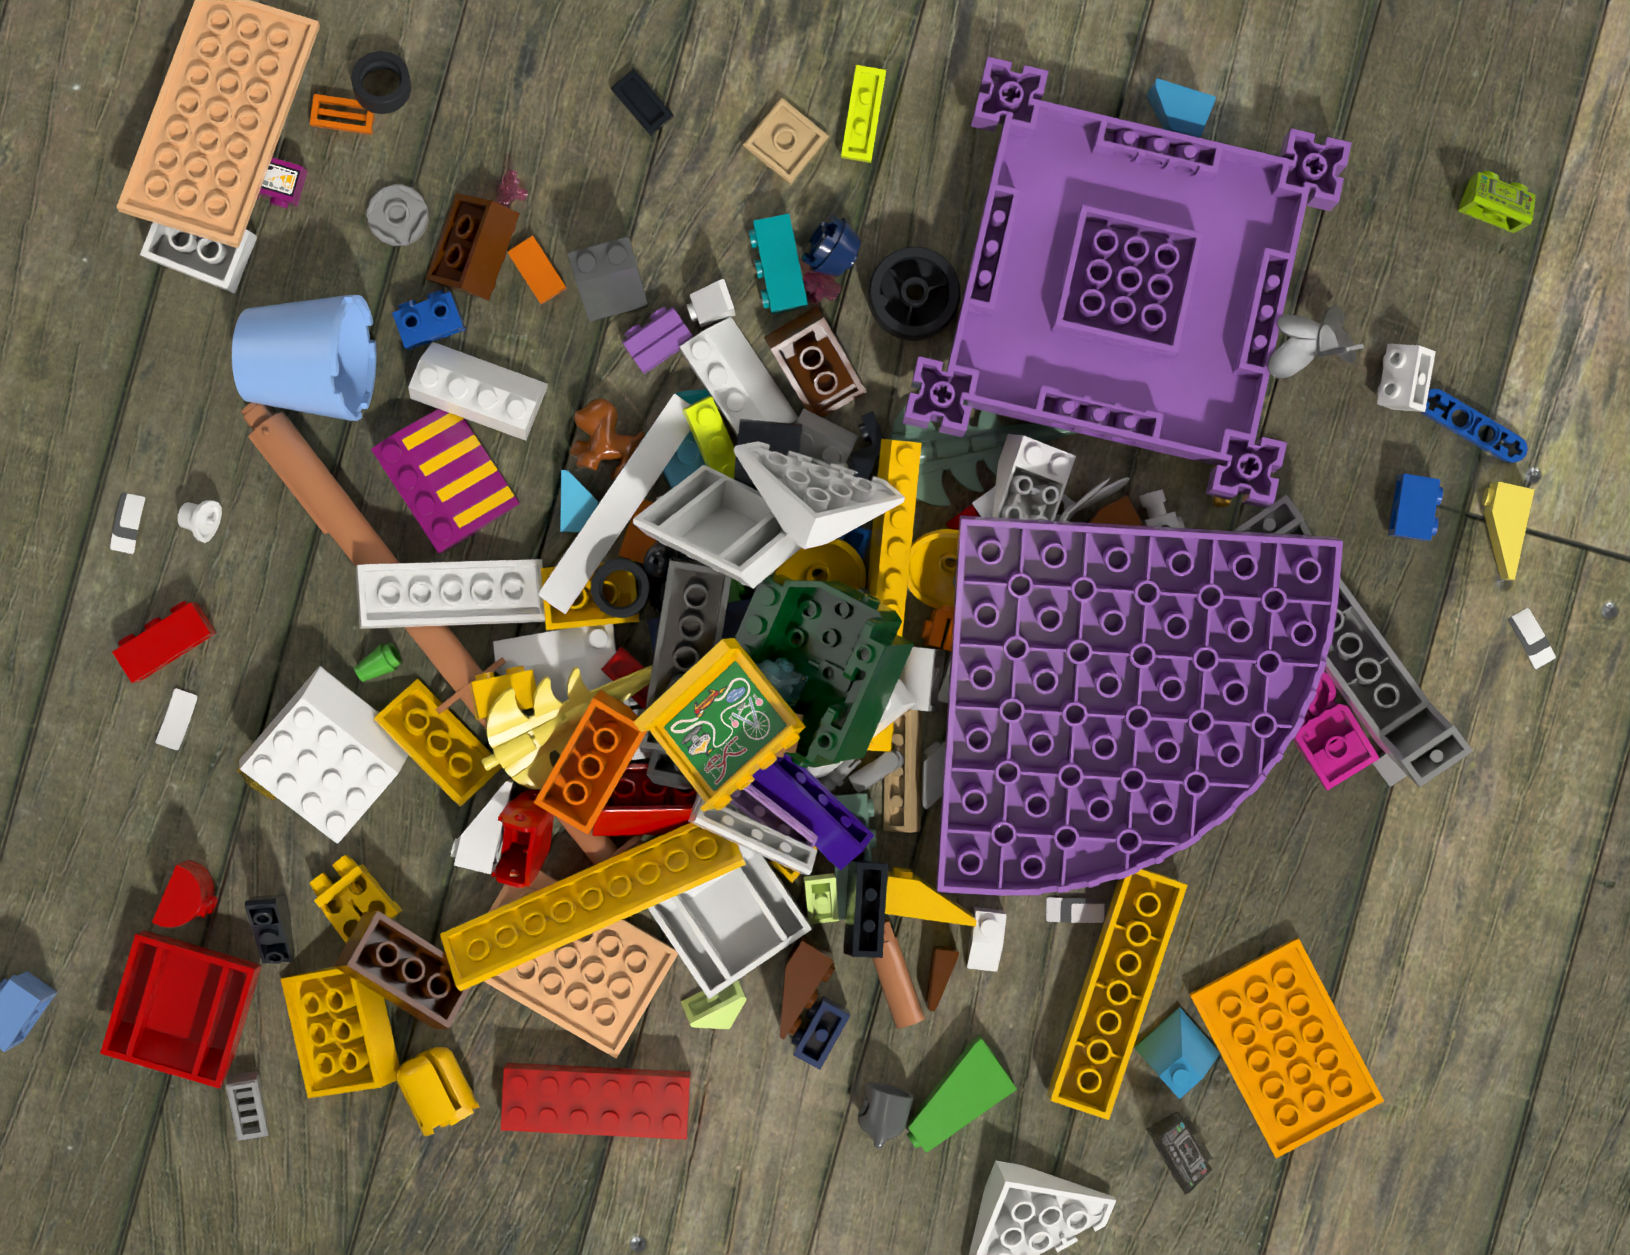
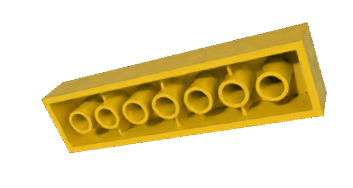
M1144 868L1135 874L1118 880L1047 1091L1050 1101L1107 1120L1110 1119L1188 886L1184 882Z

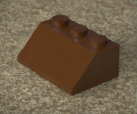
M456 193L425 280L489 301L491 293L496 286V279L501 265L506 258V251L512 234L515 232L520 213L492 200Z

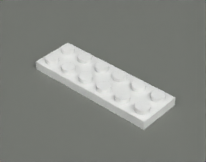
M542 559L365 564L355 567L360 629L545 622L544 601L537 595L542 588Z

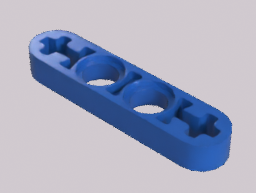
M1439 389L1429 390L1428 398L1437 396V403L1439 405L1447 407L1450 403L1452 406L1446 411L1443 419L1441 415L1445 411L1440 408L1428 409L1430 403L1427 401L1425 412H1421L1423 415L1503 462L1516 463L1523 460L1526 456L1528 447L1522 437ZM1455 410H1462L1467 415V422L1463 427L1455 426L1452 422V414ZM1483 425H1487L1493 430V438L1487 443L1481 441L1478 437V430ZM1499 440L1508 445L1515 442V449L1519 452L1509 457L1507 455L1509 450L1506 447L1498 445L1494 449L1493 446Z

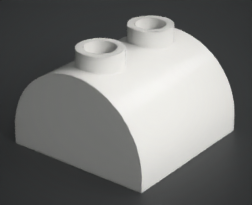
M912 648L900 675V680L917 702L910 708L911 710L940 711L941 701L937 700L936 697L943 677L946 650Z

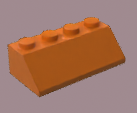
M600 690L590 702L534 804L588 835L647 731L641 732L634 724L638 716L628 705Z

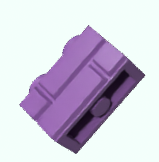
M665 307L660 308L650 316L652 321L642 328L638 324L624 334L627 339L622 341V343L643 374H646L680 350L679 347L693 338L673 307L669 310H666Z

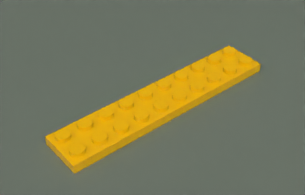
M689 823L443 932L440 936L456 987L463 991L746 865L738 844L693 823Z

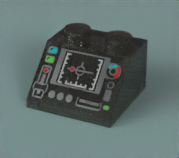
M1177 1111L1146 1129L1174 1180L1185 1195L1190 1193L1212 1171L1208 1161L1213 1158L1204 1143L1197 1144L1193 1137L1197 1130L1188 1116L1183 1118Z

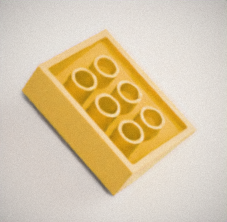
M334 966L281 978L308 1098L381 1088L396 1081V1072L400 1065L384 997Z

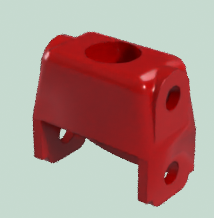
M528 790L520 793L505 806L498 816V821L502 822L504 826L501 860L492 871V877H496V881L516 888L530 887L547 857L551 845L554 815L534 804L540 793L539 790ZM510 874H516V875H518V876H517V877H511V876H509V875H510Z

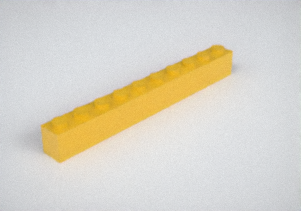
M881 439L878 478L886 480L905 497V500L900 505L873 519L867 589H870V595L880 599L882 604L897 612L902 620L897 635L902 637L922 443ZM894 721L872 738L867 750L891 752Z

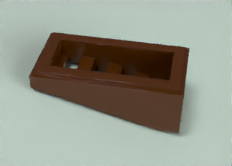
M934 945L932 949L925 1004L929 1011H935L938 1007L959 957V950L957 948Z

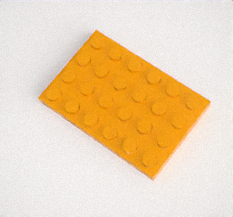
M1295 937L1189 994L1275 1158L1384 1102L1299 938Z

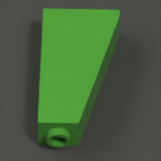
M980 1034L974 1037L908 1120L907 1124L910 1131L906 1134L916 1149L921 1146L926 1153L1017 1090L1015 1084Z

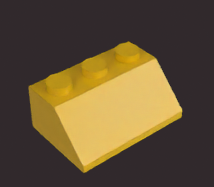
M605 562L600 563L599 566L597 567V569H598L600 566H602ZM556 567L541 568L542 587ZM596 570L566 614L543 599L546 630L639 622V613L627 618H617L602 612L594 603L591 594V581ZM626 570L611 572L603 582L602 591L604 597L614 606L624 607L630 605L638 596L637 578Z

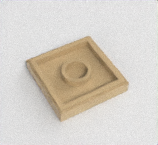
M781 97L745 141L743 147L791 185L828 140L829 135Z

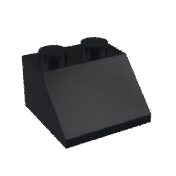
M740 419L737 445L759 441L769 444V451L778 452L785 456L788 455L789 451L800 454L802 424ZM736 456L734 480L758 491Z

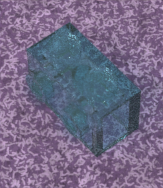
M777 658L776 661L763 660V662L755 663L789 706H796L808 677L794 670L795 665L784 659Z

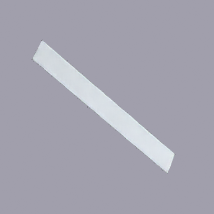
M673 394L537 594L564 614L567 613L689 433L690 427L682 409L690 406V404L676 394Z

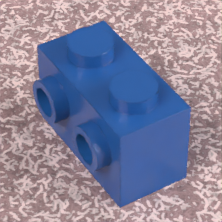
M445 290L432 292L427 295L428 300L417 304L415 300L400 304L398 306L399 310L392 312L402 342L407 350L410 351L467 330L456 299L451 292L445 293Z
M1410 474L1397 475L1388 536L1430 541L1432 535H1436L1438 529V518L1435 517L1436 506L1441 504L1443 497V487H1439L1441 479Z

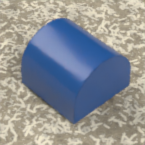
M857 527L842 535L839 539L849 543L858 552L863 561L872 537V531Z

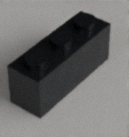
M852 860L848 864L843 953L851 957L883 958L887 863Z

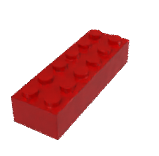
M508 1062L504 1067L501 1131L687 1140L691 1071Z

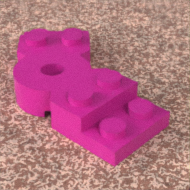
M1324 671L1321 675L1315 698L1310 703L1304 717L1305 721L1292 740L1306 763L1311 766L1323 788L1328 791L1380 758L1350 708L1346 705L1334 703L1336 697L1335 685Z

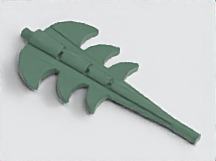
M905 406L894 422L891 440L922 443L916 500L929 506L948 507L951 502L942 487V473L944 471L950 470L953 478L962 487L981 494L984 488L977 477V462L984 460L989 471L994 476H997L998 461L1008 434L1024 435L1044 443L1075 434L1076 432L1038 423L1000 425L997 414L981 410L978 426L972 427L968 422L965 435L958 437L939 432V428H935L931 420L927 429L903 424Z

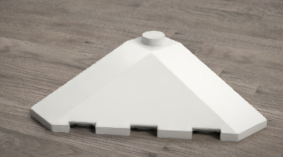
M759 441L737 445L734 448L735 455L784 532L803 549L828 544L900 505L905 500V497L892 485L878 477L873 476L872 481L853 476L854 470L831 464L829 469L821 465L812 464L811 457L789 451L787 456L778 452L769 451V444Z
M614 624L567 628L493 641L495 662L502 657L506 661L504 665L496 670L499 675H506L505 669L524 665L525 671L533 669L536 687L545 676H548L551 681V690L561 702L568 700L567 681L574 667L579 668L582 681L590 691L613 682L600 669L618 650Z
M995 1161L985 1185L969 1255H1040L1053 1247L1059 1252L1076 1243L1078 1240L1075 1235L1092 1226L1096 1232L1105 1227L1116 1199L1108 1194L1024 1165Z

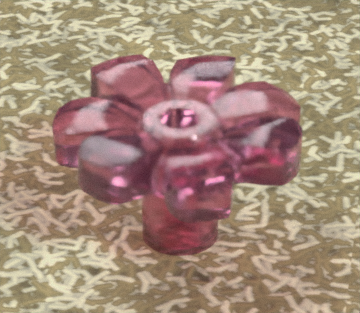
M511 169L504 175L502 184H498L496 188V194H499L497 203L507 208L510 201H515L516 199L525 201L528 194L526 189L518 187L520 179L516 178L517 172Z
M814 271L812 273L807 272L804 275V287L807 291H810L808 299L812 303L817 304L824 297L834 301L837 294L841 291L840 284L834 283L835 280L829 275L824 277V274Z

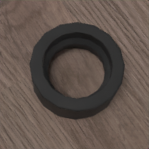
M385 51L368 53L361 57L352 69L351 82L355 99L361 107L371 113L387 114L395 112L403 107L409 99L412 86L408 67L395 54ZM379 69L391 70L399 76L400 80L396 91L381 97L371 95L365 91L363 80L367 74Z
M616 558L605 562L596 570L591 581V594L594 603L602 612L612 617L627 618L636 615L646 606L650 598L651 584L648 574L639 564L629 559ZM617 570H626L632 573L639 583V594L636 600L624 607L610 604L602 591L603 582L611 572Z

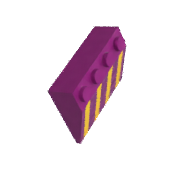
M437 409L396 432L371 449L440 554L448 552L520 504L463 417Z

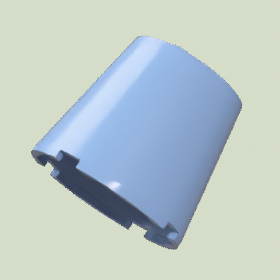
M343 295L252 307L243 310L237 320L232 342L233 376L241 398L251 403L349 421L360 420L362 418L360 411L368 409L372 399L377 363L376 340H370L368 326H372L373 318L365 299L360 295Z

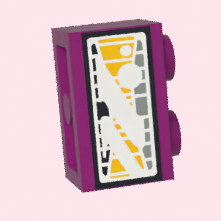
M272 158L258 197L269 198L270 204L287 209L289 204L298 207L308 171L303 166Z

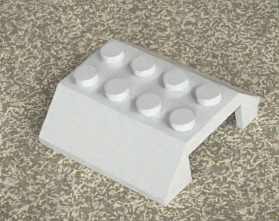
M697 793L689 822L796 872L810 875L817 853L816 849L752 820L731 802L719 811L716 809L702 811L700 807L705 804V801Z

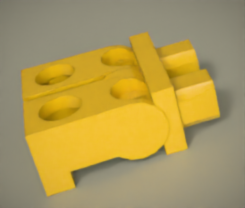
M348 855L342 856L332 865L342 877L338 882L333 884L324 872L309 883L317 896L314 900L319 908L321 907L325 916L346 944L364 912L378 910L390 919H393L403 911L380 887L364 864L357 865Z

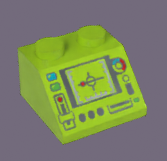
M1490 171L1477 172L1471 176L1457 211L1511 233H1516L1532 223L1536 194L1528 192L1527 186L1517 182L1508 184L1500 181V176Z

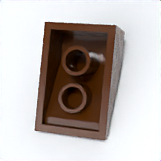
M817 306L764 337L806 410L823 418L866 393L864 386Z

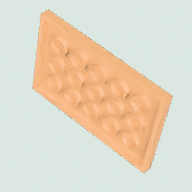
M540 870L530 887L516 888L505 884L489 912L554 884L559 880ZM510 874L511 877L518 876L516 874ZM622 919L484 982L617 1059L678 953L672 946L631 922Z

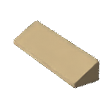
M908 709L893 724L891 751L897 750L901 752L904 757V763L900 768L884 778L883 831L911 833L919 832L921 829L922 711Z

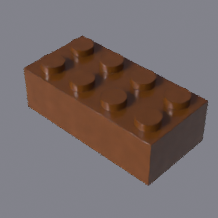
M378 910L364 912L334 965L338 970L434 1029L450 1028L471 989L469 987L460 991L456 987L446 953Z

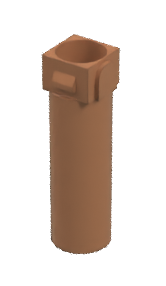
M886 919L883 958H872L895 1027L898 1029L916 1024L924 1020L925 1017L898 938L894 937L889 919Z

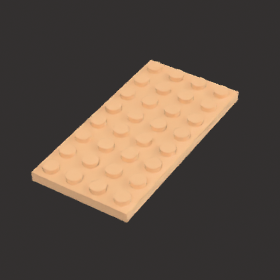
M195 0L117 204L118 211L239 248L319 31V21L251 0Z

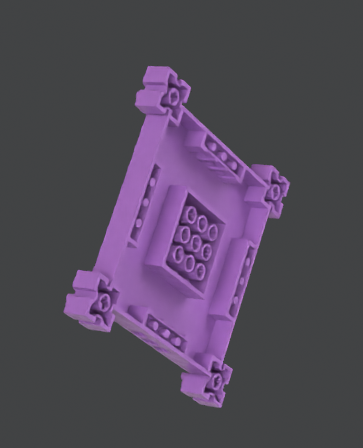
M987 57L971 127L995 132L997 124H1002V130L946 372L941 371L942 361L918 357L911 388L920 390L919 394L910 393L902 423L927 429L931 420L940 423L939 432L963 437L967 430L971 408L1217 465L1210 472L1206 495L1231 500L1238 492L1244 494L1242 503L1265 509L1274 504L1279 479L1270 477V474L1282 467L1287 443L1265 437L1260 438L1255 443L1270 375L1267 364L1275 350L1279 333L1277 320L1283 315L1306 206L1331 211L1338 204L1344 178L1337 176L1347 166L1352 143L1327 137L1320 145L1314 143L1315 134L1291 128L1283 138L1279 157L1041 101L1048 75L1047 70L1024 65L1020 74L1010 71L1012 62Z

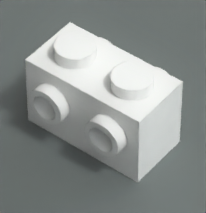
M1387 344L1386 354L1383 358L1381 384L1377 392V404L1393 410L1425 412L1436 351L1420 345Z

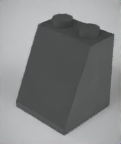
M629 237L568 253L576 285L589 322L648 307L639 268Z

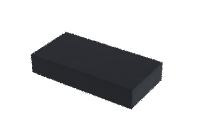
M634 68L610 88L650 137L674 118L671 111Z

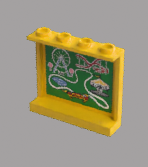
M735 638L722 639L634 721V724L641 732L650 731L702 797L705 801V804L700 807L702 811L711 809L719 811L732 801L730 795L737 789L741 791L749 786L755 779L752 775L760 768L765 770L777 760L775 754L782 748L786 750L793 746L800 739L798 734L805 728V725Z

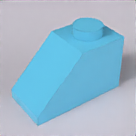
M561 470L560 532L580 533L600 502L571 472Z

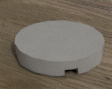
M396 184L378 190L370 199L367 208L368 224L372 233L383 243L394 247L407 246L416 242L425 233L429 222V209L424 198L411 187Z

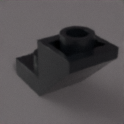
M873 411L862 415V423L858 425L864 442L870 440L871 445L849 455L851 461L847 462L848 469L854 470L853 476L867 480L880 452L881 439H884Z

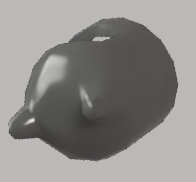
M867 1082L864 1090L865 1101L858 1113V1123L860 1128L874 1140V1146L877 1149H882L886 1141L900 1136L905 1129L914 1096L905 1090L890 1085Z

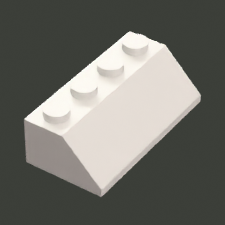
M732 317L705 329L679 347L680 352L709 395L713 397L715 404L737 437L740 419L794 423L798 420V416Z
M432 342L420 358L408 389L410 398L527 440L548 384Z

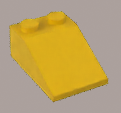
M893 867V872L888 871L885 914L976 927L977 920L972 913L943 893L937 892L936 888L917 875H913L912 869Z

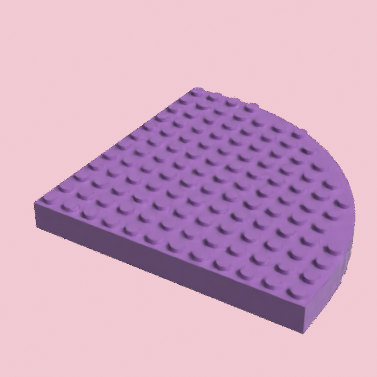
M960 516L936 877L937 892L999 896L1041 895L1050 892H1069L1072 889L1088 886L1089 888L1106 881L1123 879L1139 872V870L1163 862L1165 858L1175 852L1182 851L1193 845L1213 827L1220 825L1236 811V808L1261 786L1270 770L1283 758V753L1304 723V717L1310 703L1315 698L1321 675L1324 673L1327 663V654L1330 645H1332L1338 606L1343 541L1337 537Z

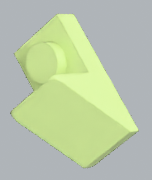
M835 873L804 876L807 917L810 924L839 921Z

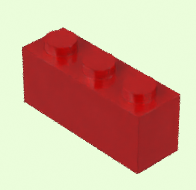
M185 600L170 609L172 614L161 620L160 617H157L143 626L146 631L136 637L134 634H130L117 643L119 648L112 651L131 683H140L217 634L197 602L187 603Z

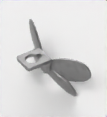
M1338 305L1331 306L1326 310L1321 324L1302 316L1285 315L1278 318L1277 326L1282 333L1291 338L1282 343L1271 354L1267 364L1268 370L1274 378L1283 379L1302 370L1315 356L1322 357L1337 354L1339 358L1347 363H1354L1356 361V350L1364 348L1363 343L1354 345L1351 337L1342 329L1345 316Z

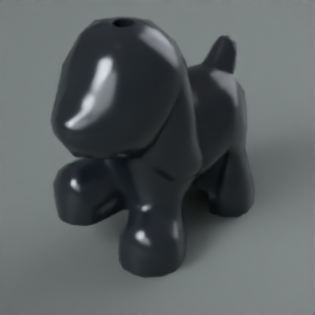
M658 540L648 549L643 559L644 570L652 578L649 601L655 612H661L669 557L692 560L687 555L660 543Z

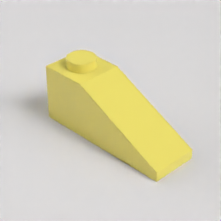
M1503 482L1490 483V487H1487L1483 494L1482 505H1485L1484 515L1500 579L1515 580L1535 489Z

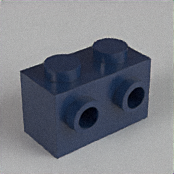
M822 996L819 1002L815 1001L806 1014V1017L809 1018L807 1025L804 1029L799 1027L791 1041V1044L795 1045L793 1055L821 1070L850 1017L848 1009Z

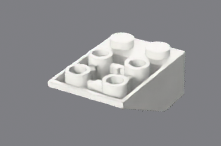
M1008 434L998 461L997 486L994 495L992 517L1054 521L1076 456L1024 435Z

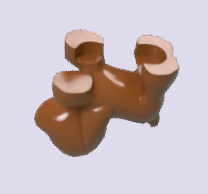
M594 399L583 409L574 413L576 425L589 434L590 441L577 440L573 443L570 454L578 457L576 461L577 466L597 471L601 460H618L619 463L612 470L610 480L615 481L645 437L644 432L636 436L617 434L615 429L618 420L617 409L606 399Z

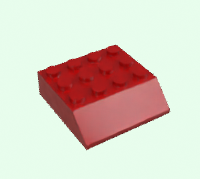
M146 930L136 933L100 1054L220 1089L237 1052L262 964Z

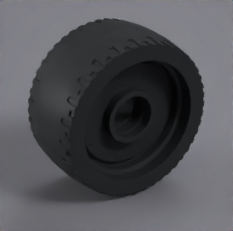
M906 247L887 255L873 271L868 286V303L874 319L883 330L902 340L919 341L937 335L952 321L960 302V284L954 268L942 255L923 247ZM911 285H916L921 288L923 297L919 300H911L906 295V289Z

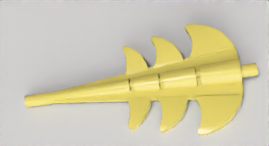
M652 665L591 691L583 683L579 668L574 667L568 677V700L565 702H561L555 697L551 690L550 678L545 676L538 684L534 693V715L531 716L525 715L517 706L514 688L507 689L495 700L488 712L486 732L494 753L481 760L485 769L488 771L501 764L507 774L518 784L531 789H542L554 768L550 762V753L556 750L560 755L562 754L593 697L602 690L619 701L624 702L649 684Z

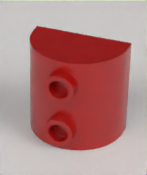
M191 859L175 866L152 923L162 927H177L199 916L204 918L207 913L212 914L217 905L218 897L214 896V882L204 866Z

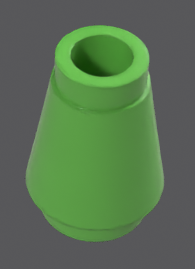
M391 642L387 644L381 643L359 664L354 666V670L359 679L365 682L368 679L370 680L397 670L398 665L402 664V657Z

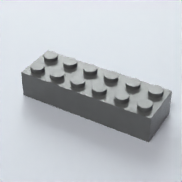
M669 557L645 711L722 639L731 577L715 571L699 561ZM647 731L640 747L665 751L652 733Z

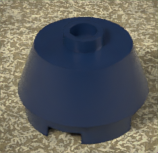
M831 214L829 218L831 222L827 224L822 221L809 239L811 250L809 254L806 252L802 254V261L810 266L811 271L838 277L855 263L861 240L845 218L839 219Z

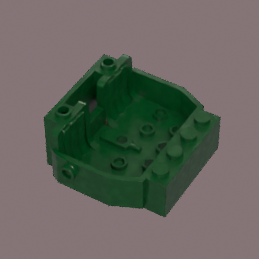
M769 575L757 585L735 639L793 712L804 715L802 723L805 725V728L800 732L796 753L785 752V754L791 756V761L794 764L804 768H808V766L816 768L837 764L841 761L863 758L914 643L897 635L902 623L897 612L882 604L880 599L872 595L863 594L840 581L792 580L785 575ZM797 633L801 635L800 643H797L795 640ZM784 661H787L789 664L787 672L783 669ZM830 667L834 670V677L832 679L828 675Z

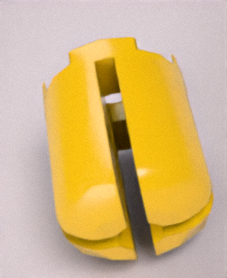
M446 1047L427 1049L417 1054L414 1059L410 1058L403 1062L396 1072V1082L423 1136L435 1134L433 1129L439 1125L441 1128L449 1124L452 1126L473 1114L472 1109L480 1108L453 1052Z

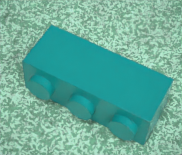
M790 214L754 220V229L748 231L752 248L758 247L760 259L754 261L758 279L764 278L766 290H761L764 309L770 308L771 315L808 308Z

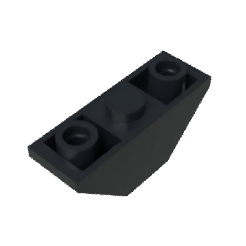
M285 894L254 896L246 900L244 906L262 963L278 964L294 961L291 914Z

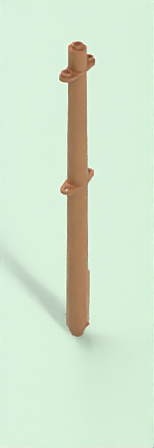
M248 404L241 413L244 416V420L253 430L248 436L321 531L325 535L330 534L355 566L400 563L284 411L275 414L268 405ZM448 625L404 627L456 692L435 709L438 714L444 712L461 698L475 716L469 683L476 681L475 675L488 672L494 673L506 663L504 658H500L483 671ZM487 718L478 720L486 729ZM556 817L594 865L644 844L641 840L643 838L642 835H634L617 848L609 836H592V829L587 835Z

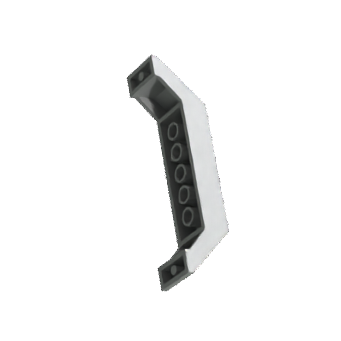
M1287 494L1235 529V531L1312 536L1305 523V519ZM1340 578L1332 645H1330L1327 654V663L1324 671L1329 675L1338 691L1378 746L1420 788L1472 753L1473 750L1455 725H1452L1431 704Z

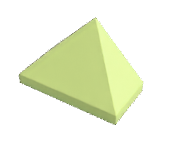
M737 980L710 999L702 990L681 1001V1004L691 1027L730 1029L747 998L739 980Z

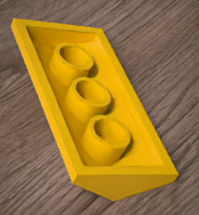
M417 678L377 714L374 720L461 807L502 766L499 764L488 771L485 769L481 760L492 753L448 709L438 714L435 709L442 703Z

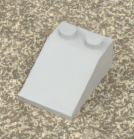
M512 778L504 783L458 839L455 838L451 851V857H455L454 866L491 874L498 864L504 834V826L502 822L498 821V816L515 797L518 783Z

